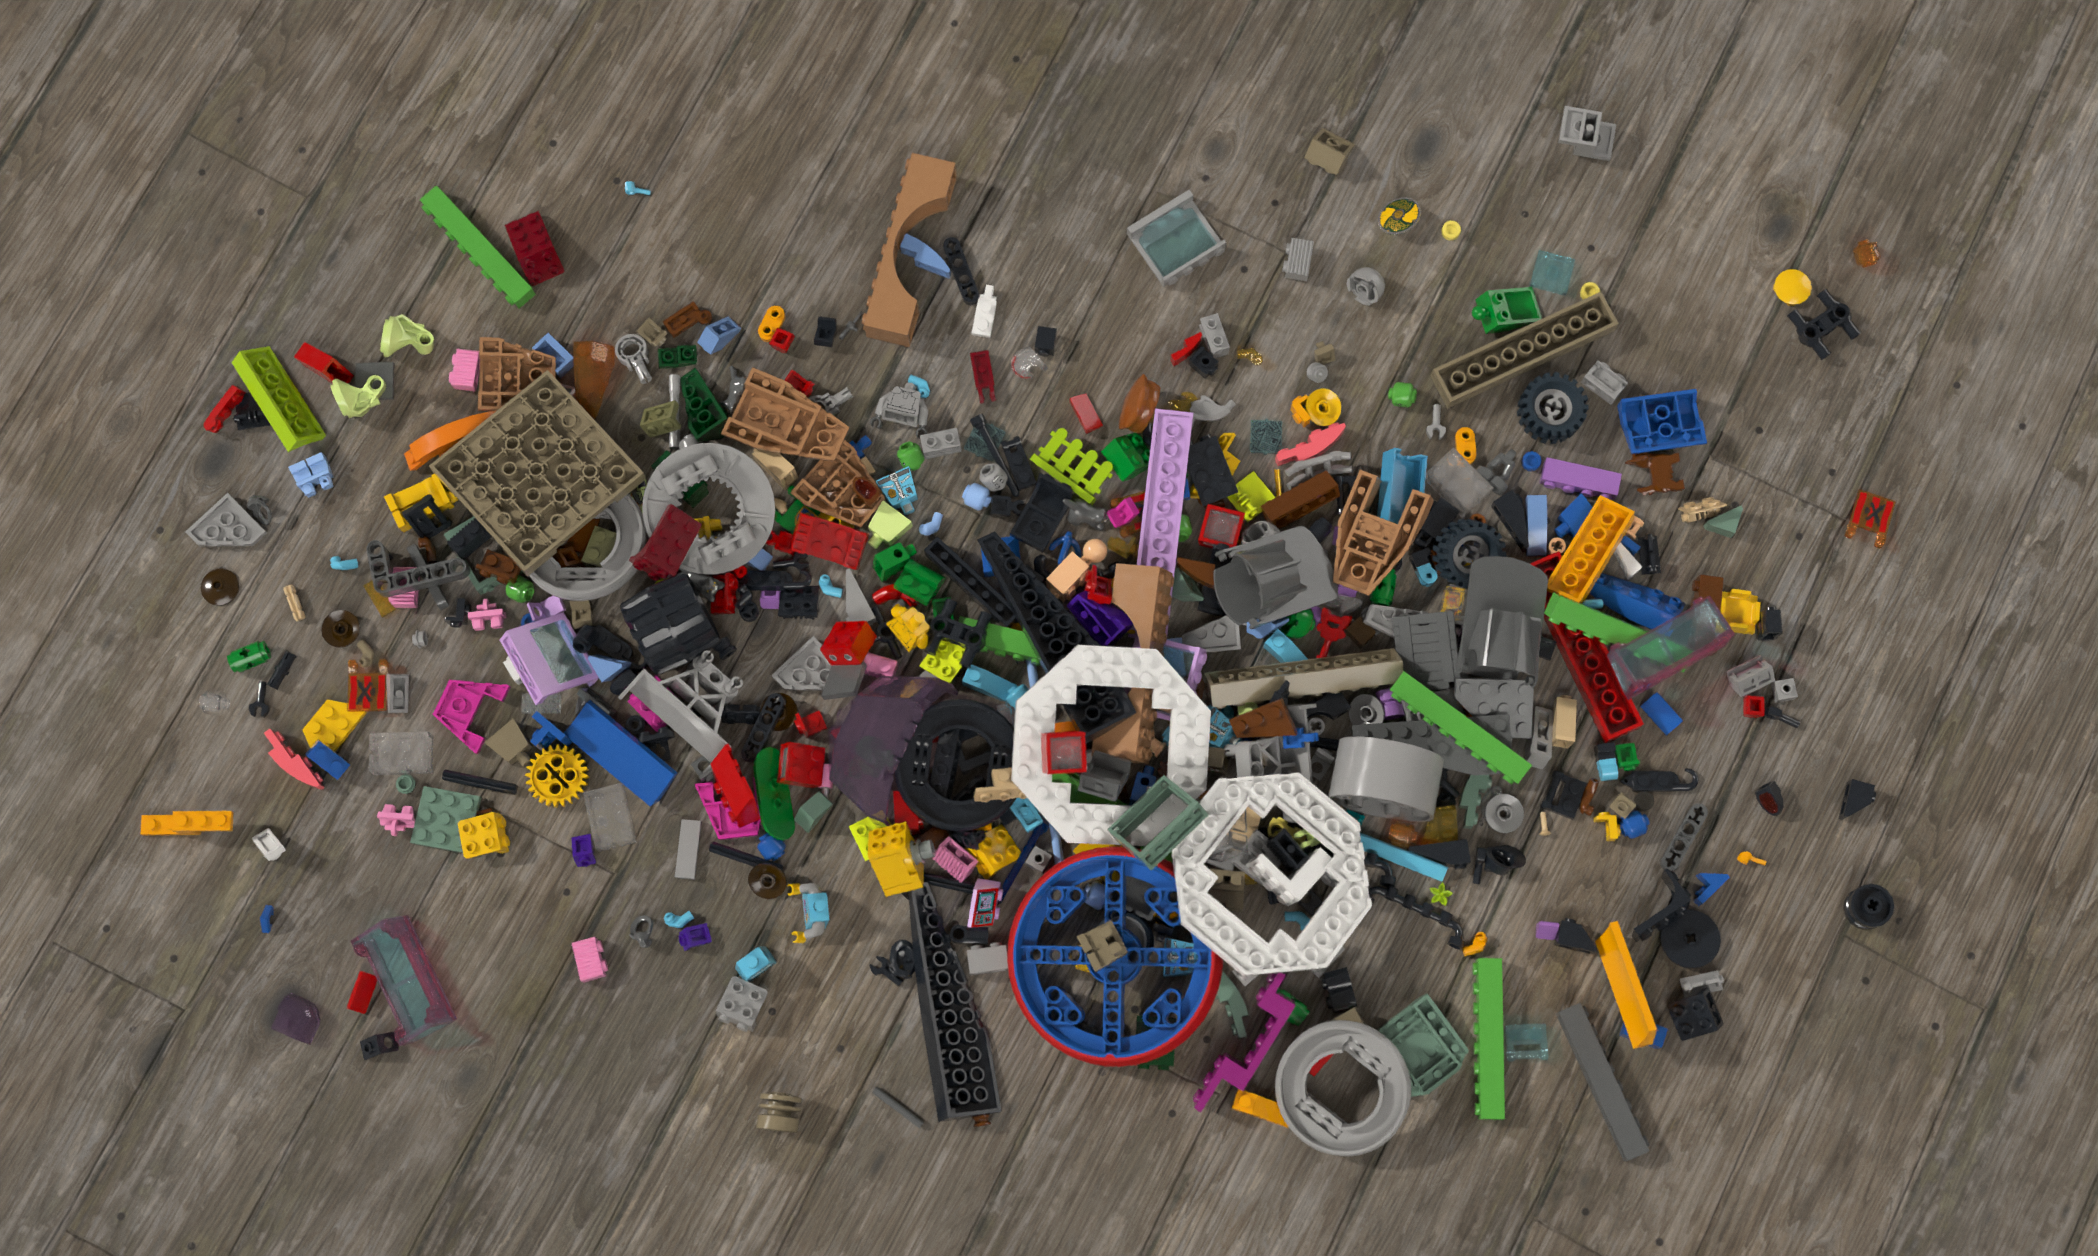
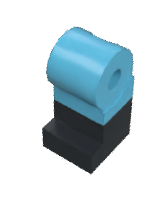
M1429 547L1412 553L1409 557L1419 582L1426 587L1433 585L1437 579V572L1431 567L1428 560L1431 556Z
M1615 742L1597 744L1594 747L1597 770L1599 771L1601 781L1618 779Z

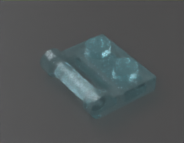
M1546 1024L1505 1025L1506 1056L1508 1062L1514 1061V1059L1541 1058V1060H1548ZM1540 1044V1050L1514 1051L1513 1046Z

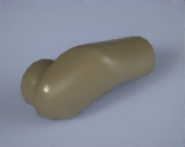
M362 639L357 643L358 648L363 652L359 665L367 668L373 663L374 650Z

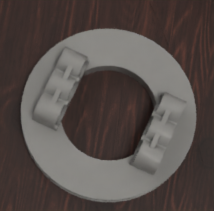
M629 493L618 503L614 501L595 517V519H599V517L612 519L617 531L613 550L600 563L602 568H561L560 564L551 557L529 575L531 579L547 593L571 601L598 599L615 592L625 585L638 570L632 566L633 563L629 561L630 557L638 554L648 541L643 514Z
M1334 1020L1317 1024L1307 1029L1290 1044L1277 1069L1275 1091L1277 1104L1284 1121L1301 1141L1326 1154L1356 1156L1379 1148L1398 1131L1409 1109L1411 1079L1403 1056L1385 1035L1359 1022ZM1344 1050L1379 1077V1100L1377 1106L1366 1118L1348 1124L1337 1116L1335 1112H1332L1327 1106L1322 1104L1320 1100H1317L1312 1094L1307 1092V1078L1312 1066L1321 1058L1330 1054L1343 1053Z

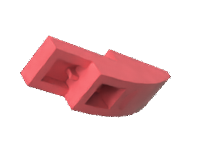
M1334 423L1328 426V429L1314 430L1308 437V443L1302 442L1297 444L1296 448L1290 450L1285 448L1278 451L1275 457L1277 466L1292 461H1304L1321 456L1341 437L1346 427L1345 423Z
M269 729L264 732L274 747L268 753L283 770L311 787L320 790L325 788L321 783L324 781L318 772L314 773L311 769L313 766L311 761L307 757L303 758L299 754L296 755L290 746L286 747L283 743L285 739L279 731L275 732Z

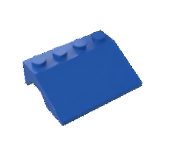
M1697 389L1621 399L1617 405L1618 413L1631 454L1707 444L1704 424L1699 417L1696 404Z

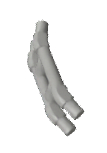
M1333 451L1326 455L1295 462L1285 470L1286 475L1289 477L1305 469L1306 474H1300L1293 478L1292 481L1287 483L1288 489H1293L1300 483L1313 478L1325 470L1330 475L1352 473V466L1337 464L1331 466V461L1351 460V452ZM1323 463L1324 469L1313 472L1312 466Z

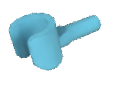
M632 181L625 182V192L628 195L635 193L650 195L651 193L650 190L635 188V183Z

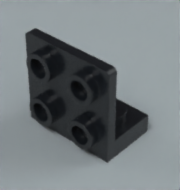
M1709 987L1701 989L1697 995L1667 1004L1681 1041L1718 1031L1724 1024Z

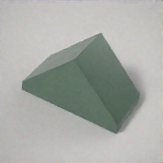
M1742 506L1707 521L1703 527L1705 530L1731 538L1736 533L1743 510Z
M1177 568L1174 575L1172 597L1183 602L1203 601L1204 597L1195 580L1185 574L1180 568Z
M818 791L800 807L794 820L809 833L832 807L833 803Z

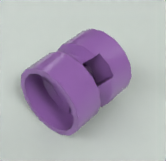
M1391 688L1376 692V698L1379 699L1384 708V720L1405 716L1403 705L1391 697Z

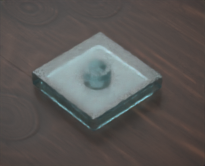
M1539 250L1529 286L1566 296L1575 259Z

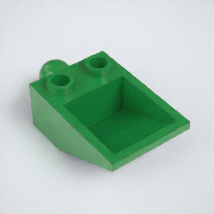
M1532 287L1487 290L1475 299L1477 306L1472 309V317L1475 320H1482L1485 334L1501 333L1525 327L1542 319Z

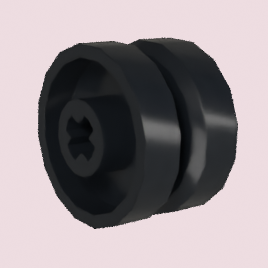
M1867 884L1854 889L1847 895L1844 900L1843 909L1845 917L1850 924L1858 929L1870 930L1880 927L1890 920L1894 912V902L1888 890L1880 885Z

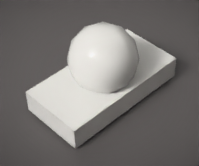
M269 828L252 837L253 842L268 861L278 859L286 851Z

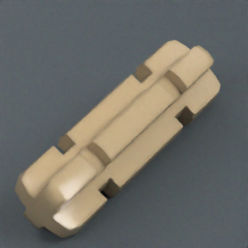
M293 585L284 587L283 590L285 595H287L290 609L294 612V619L296 621L305 619L306 616L304 611H302L298 595L295 594V587Z

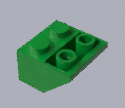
M1138 433L1114 438L1101 451L1107 461L1112 463L1114 471L1122 482L1133 479L1148 469L1150 450Z

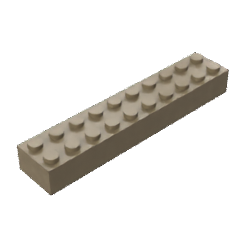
M1599 292L1433 369L1430 377L1448 409L1614 332L1618 322L1603 294Z
M1391 648L1204 673L1206 696L1212 707L1221 709L1225 708L1226 705L1243 706L1249 702L1259 704L1265 702V700H1271L1274 692L1279 690L1286 680L1290 682L1288 697L1296 699L1302 698L1303 695L1319 696L1325 692L1340 693L1341 690L1348 689L1350 691H1357L1363 687L1378 688L1379 685L1386 684L1393 686L1403 673V660L1395 649Z

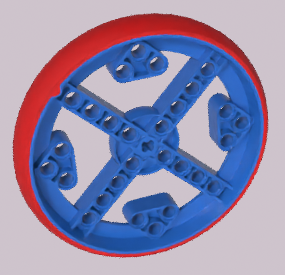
M1101 847L1083 851L1066 858L1044 873L1027 892L1016 912L1010 930L1007 955L1009 978L1016 1001L1026 1019L1040 1036L1053 1047L1077 1060L1109 1067H1123L1146 1063L1162 1057L1185 1042L1197 1030L1210 1011L1218 993L1223 969V959L1192 933L1194 949L1143 948L1138 937L1126 929L1127 876L1141 879L1157 887L1149 888L1145 892V901L1168 925L1179 926L1181 925L1178 901L1173 903L1170 900L1171 893L1177 892L1173 863L1163 859L1156 867L1149 870L1124 847ZM1114 871L1120 873V879L1117 882L1112 879ZM1105 876V923L1110 920L1112 921L1128 951L1127 955L1095 973L1087 958V955L1092 952L1085 954L1082 946H1037L1040 929L1046 916L1050 923H1064L1087 899L1085 889L1076 886L1089 879ZM1056 890L1061 892V898L1058 901L1053 898V893ZM1076 890L1081 893V898L1078 901H1075L1072 896ZM1117 890L1120 893V899L1114 902L1111 895ZM1154 891L1159 893V900L1157 902H1153L1150 898L1151 893ZM1057 909L1061 912V918L1058 921L1053 918V912ZM1115 910L1120 914V918L1116 922L1111 919V914ZM1174 911L1179 915V919L1175 923L1170 920V914ZM1036 949L1041 952V957L1038 960H1035L1033 957V952ZM1055 949L1060 952V958L1057 961L1052 957V952ZM1074 950L1080 953V958L1077 961H1074L1071 956ZM1133 951L1139 954V959L1136 962L1130 959V954ZM1153 951L1157 952L1159 956L1155 963L1149 957ZM1172 952L1178 954V960L1175 963H1172L1169 959V955ZM1192 952L1198 955L1196 963H1191L1189 960V955ZM1037 964L1087 965L1093 977L1104 984L1103 1036L1088 1033L1074 1026V1024H1080L1085 1019L1084 1010L1061 986H1051L1044 993L1037 972ZM1142 966L1194 967L1191 982L1184 997L1179 989H1168L1144 1012V1023L1154 1028L1138 1035L1124 1037L1125 984L1132 981L1139 974ZM1112 971H1116L1119 974L1116 982H1113L1110 978ZM1054 989L1058 990L1060 994L1058 1000H1054L1051 996ZM1112 991L1118 993L1119 997L1116 1002L1110 999ZM1171 992H1175L1178 996L1176 1003L1169 1001V994ZM1054 1009L1059 1012V1018L1056 1021L1051 1017V1012ZM1073 1010L1079 1013V1018L1076 1021H1073L1070 1016ZM1112 1011L1118 1014L1116 1022L1110 1020L1109 1015ZM1151 1012H1155L1158 1016L1155 1023L1149 1020ZM1171 1012H1174L1178 1017L1174 1024L1168 1019ZM1111 1031H1115L1118 1035L1116 1042H1112L1109 1039Z

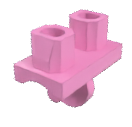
M483 599V605H477V611L468 612V618L472 621L475 631L485 630L484 621L491 620L492 629L503 628V619L506 618V612H503V609H497L496 603L490 604L488 599Z
M385 804L382 812L378 811L377 818L380 819V825L385 826V830H391L392 836H397L398 832L405 831V828H414L415 818L412 806H404L401 813H396L395 806Z

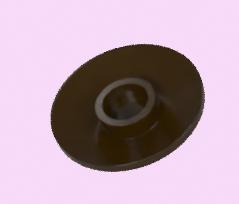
M220 568L210 571L201 583L203 598L215 606H223L235 599L239 591L237 577L227 569ZM217 583L221 584L219 588H215Z
M334 611L322 623V636L333 647H347L359 635V621L349 611ZM342 627H345L344 633H340Z
M779 693L785 697L786 705L783 710L784 713L780 716L773 731L787 730L794 724V720L797 719L795 715L798 713L797 705L793 698L787 694ZM767 696L762 702L760 712L769 696ZM779 697L773 699L774 707L780 705ZM768 707V710H769V711H773L774 713H777L776 710H773L772 708H769V707ZM771 714L764 716L763 721L765 724L769 725L772 723L773 717Z
M770 863L756 865L748 876L750 889L757 896L764 899L779 897L787 885L784 872L776 865Z

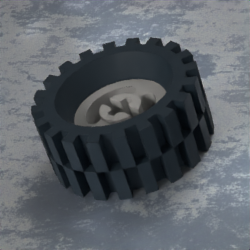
M1554 372L1552 377H1550V373H1544L1542 378L1539 375L1533 382L1531 381L1520 396L1517 407H1520L1517 410V417L1521 416L1519 420L1520 426L1526 425L1524 432L1526 434L1530 431L1533 433L1532 439L1536 440L1537 437H1540L1541 443H1546L1549 439L1550 444H1556L1558 440H1560V443L1564 442L1568 437L1571 438L1586 419L1587 414L1585 413L1589 408V405H1585L1588 400L1587 395L1582 396L1584 392L1583 387L1577 388L1576 384L1578 381L1574 379L1570 382L1568 380L1569 375L1564 374L1562 378L1559 377V372ZM1549 399L1543 406L1541 414L1539 409L1540 401ZM1563 408V418L1554 420L1561 412L1560 409Z
M1472 519L1457 520L1458 523L1451 522L1448 524L1450 529L1444 527L1441 530L1444 534L1442 537L1437 535L1435 540L1439 544L1438 546L1433 545V551H1436L1437 555L1432 557L1433 561L1439 563L1435 565V568L1441 572L1439 575L1442 578L1467 589L1472 560L1491 556L1506 557L1507 552L1502 551V548H1505L1506 545L1505 542L1500 541L1503 537L1500 533L1495 532L1496 529L1494 527ZM1472 540L1474 544L1472 546L1464 542ZM1465 561L1471 564L1468 566H1462L1461 562Z

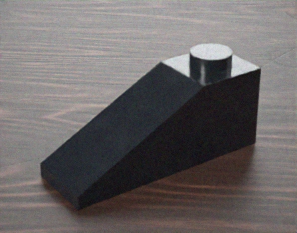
M1511 490L1493 501L1491 508L1524 553L1529 547L1522 504L1523 500L1518 493H1514Z
M1467 839L1411 846L1407 849L1408 852L1447 867H1454L1455 870L1465 869L1466 865L1471 863Z

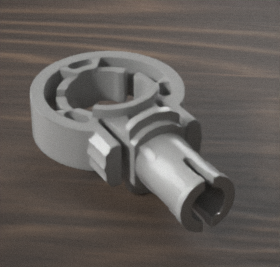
M628 334L621 337L615 345V354L618 360L627 366L629 371H633L630 365L632 363L642 384H646L644 376L650 382L652 377L642 359L643 357L646 364L649 363L646 342L641 336L636 334ZM638 344L639 350L636 354L624 355L623 351L627 346Z
M846 387L834 396L826 393L823 396L815 395L808 399L814 403L824 405L826 412L835 416L840 412L838 409L839 405L853 398V395L848 387Z

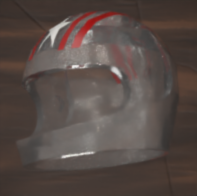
M1030 346L1017 351L1011 360V368L1014 374L1021 379L1034 378L1030 371L1032 366H1038L1045 372L1048 369Z

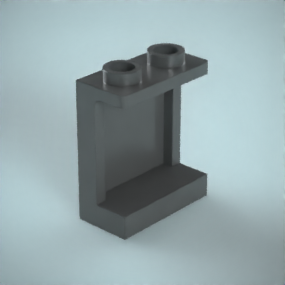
M1094 751L1087 772L1081 773L1078 791L1116 802L1129 777L1131 761Z

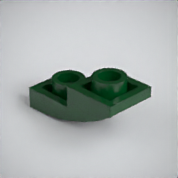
M680 345L677 348H661L657 350L659 369L684 367L698 363L696 345Z

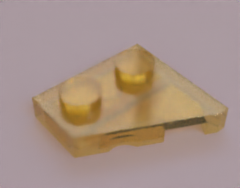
M1455 805L1435 808L1434 818L1428 822L1426 832L1423 838L1419 840L1420 845L1458 840L1457 809Z

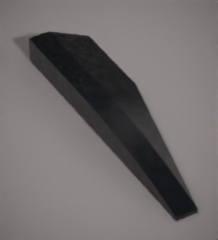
M995 531L977 539L1016 619L1046 674L1077 645L1100 646L1081 627L1072 614H1069L1048 588L1036 578V575L1023 564V561L1011 551V548ZM1077 685L1076 704H1062L1076 731L1085 732L1086 743L1102 736L1137 713L1123 687Z
M923 882V888L909 891V907L918 998L938 1122L1002 1112L989 1033L986 1026H983L981 1013L977 1010L973 1001V993L968 989L966 976L956 951H953L950 944L952 942L950 936L945 932L944 922L937 912V904L928 882Z

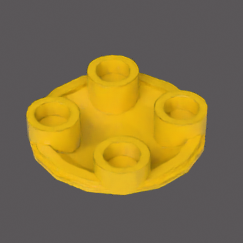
M1795 269L1781 272L1773 285V290L1778 298L1788 306H1794L1806 301L1812 289L1811 281L1807 275Z

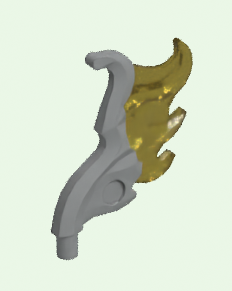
M1190 392L1181 393V396L1186 397V400L1173 399L1167 401V404L1172 405V408L1168 410L1194 413L1192 427L1195 421H1218L1230 414V410L1236 405L1233 400H1230L1225 406H1220L1204 395H1201V400H1198ZM1155 412L1153 413V416L1150 419L1151 424H1153Z

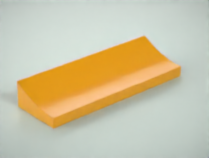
M1600 495L1548 579L1547 591L1552 594L1555 592L1582 604L1632 524L1635 511Z
M1618 921L1611 922L1607 930L1595 943L1633 1049L1651 1045L1654 1042L1657 1028Z

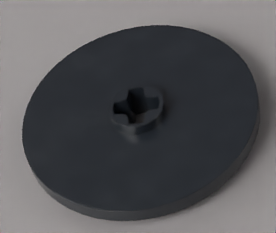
M1685 910L1684 915L1676 920L1674 918L1670 919L1668 925L1661 930V946L1665 955L1676 965L1690 969L1700 968L1709 964L1716 957L1721 945L1720 931L1716 923L1708 915L1696 910ZM1686 935L1689 937L1693 935L1695 943H1688Z

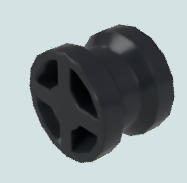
M750 601L742 610H739V614L744 621L753 622L759 616V609L753 601Z
M729 637L722 638L721 643L713 648L719 653L721 660L729 658L737 651V648L731 645Z

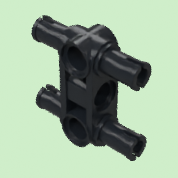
M1827 288L1817 295L1827 308L1825 312L1810 322H1806L1798 309L1793 310L1787 316L1797 328L1796 333L1799 335L1800 343L1807 345L1809 348L1812 347L1821 361L1831 354L1821 341L1823 337L1838 327H1842L1851 340L1861 334V331L1851 321L1852 316L1850 315L1849 307L1836 301ZM1836 312H1840L1843 317L1837 316ZM1806 332H1810L1813 337H1808Z
M946 598L941 613L936 615L931 621L929 632L931 637L924 652L935 656L943 640L965 648L959 665L970 669L975 655L986 645V629L992 615L981 611L976 626L973 627L951 619L958 603ZM940 624H945V627L942 630H937V627ZM974 637H980L977 643H971Z

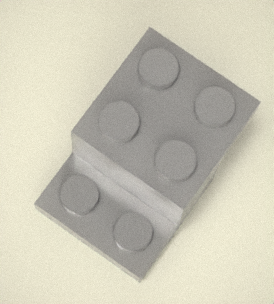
M1565 106L1558 143L1574 145L1573 155L1610 161L1616 124L1601 122L1602 112Z

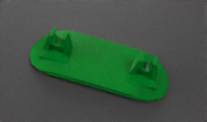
M767 747L757 754L754 761V777L760 819L765 832L778 840H787L794 834L795 830L790 789L788 784L777 783L780 751L776 748ZM784 758L783 777H785V771H786V761H785V758Z

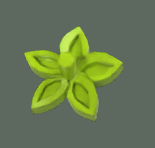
M1442 882L1438 889L1429 888L1431 893L1434 894L1431 903L1440 901L1442 905L1446 906V897L1451 896L1453 893L1449 890L1445 891L1444 883Z

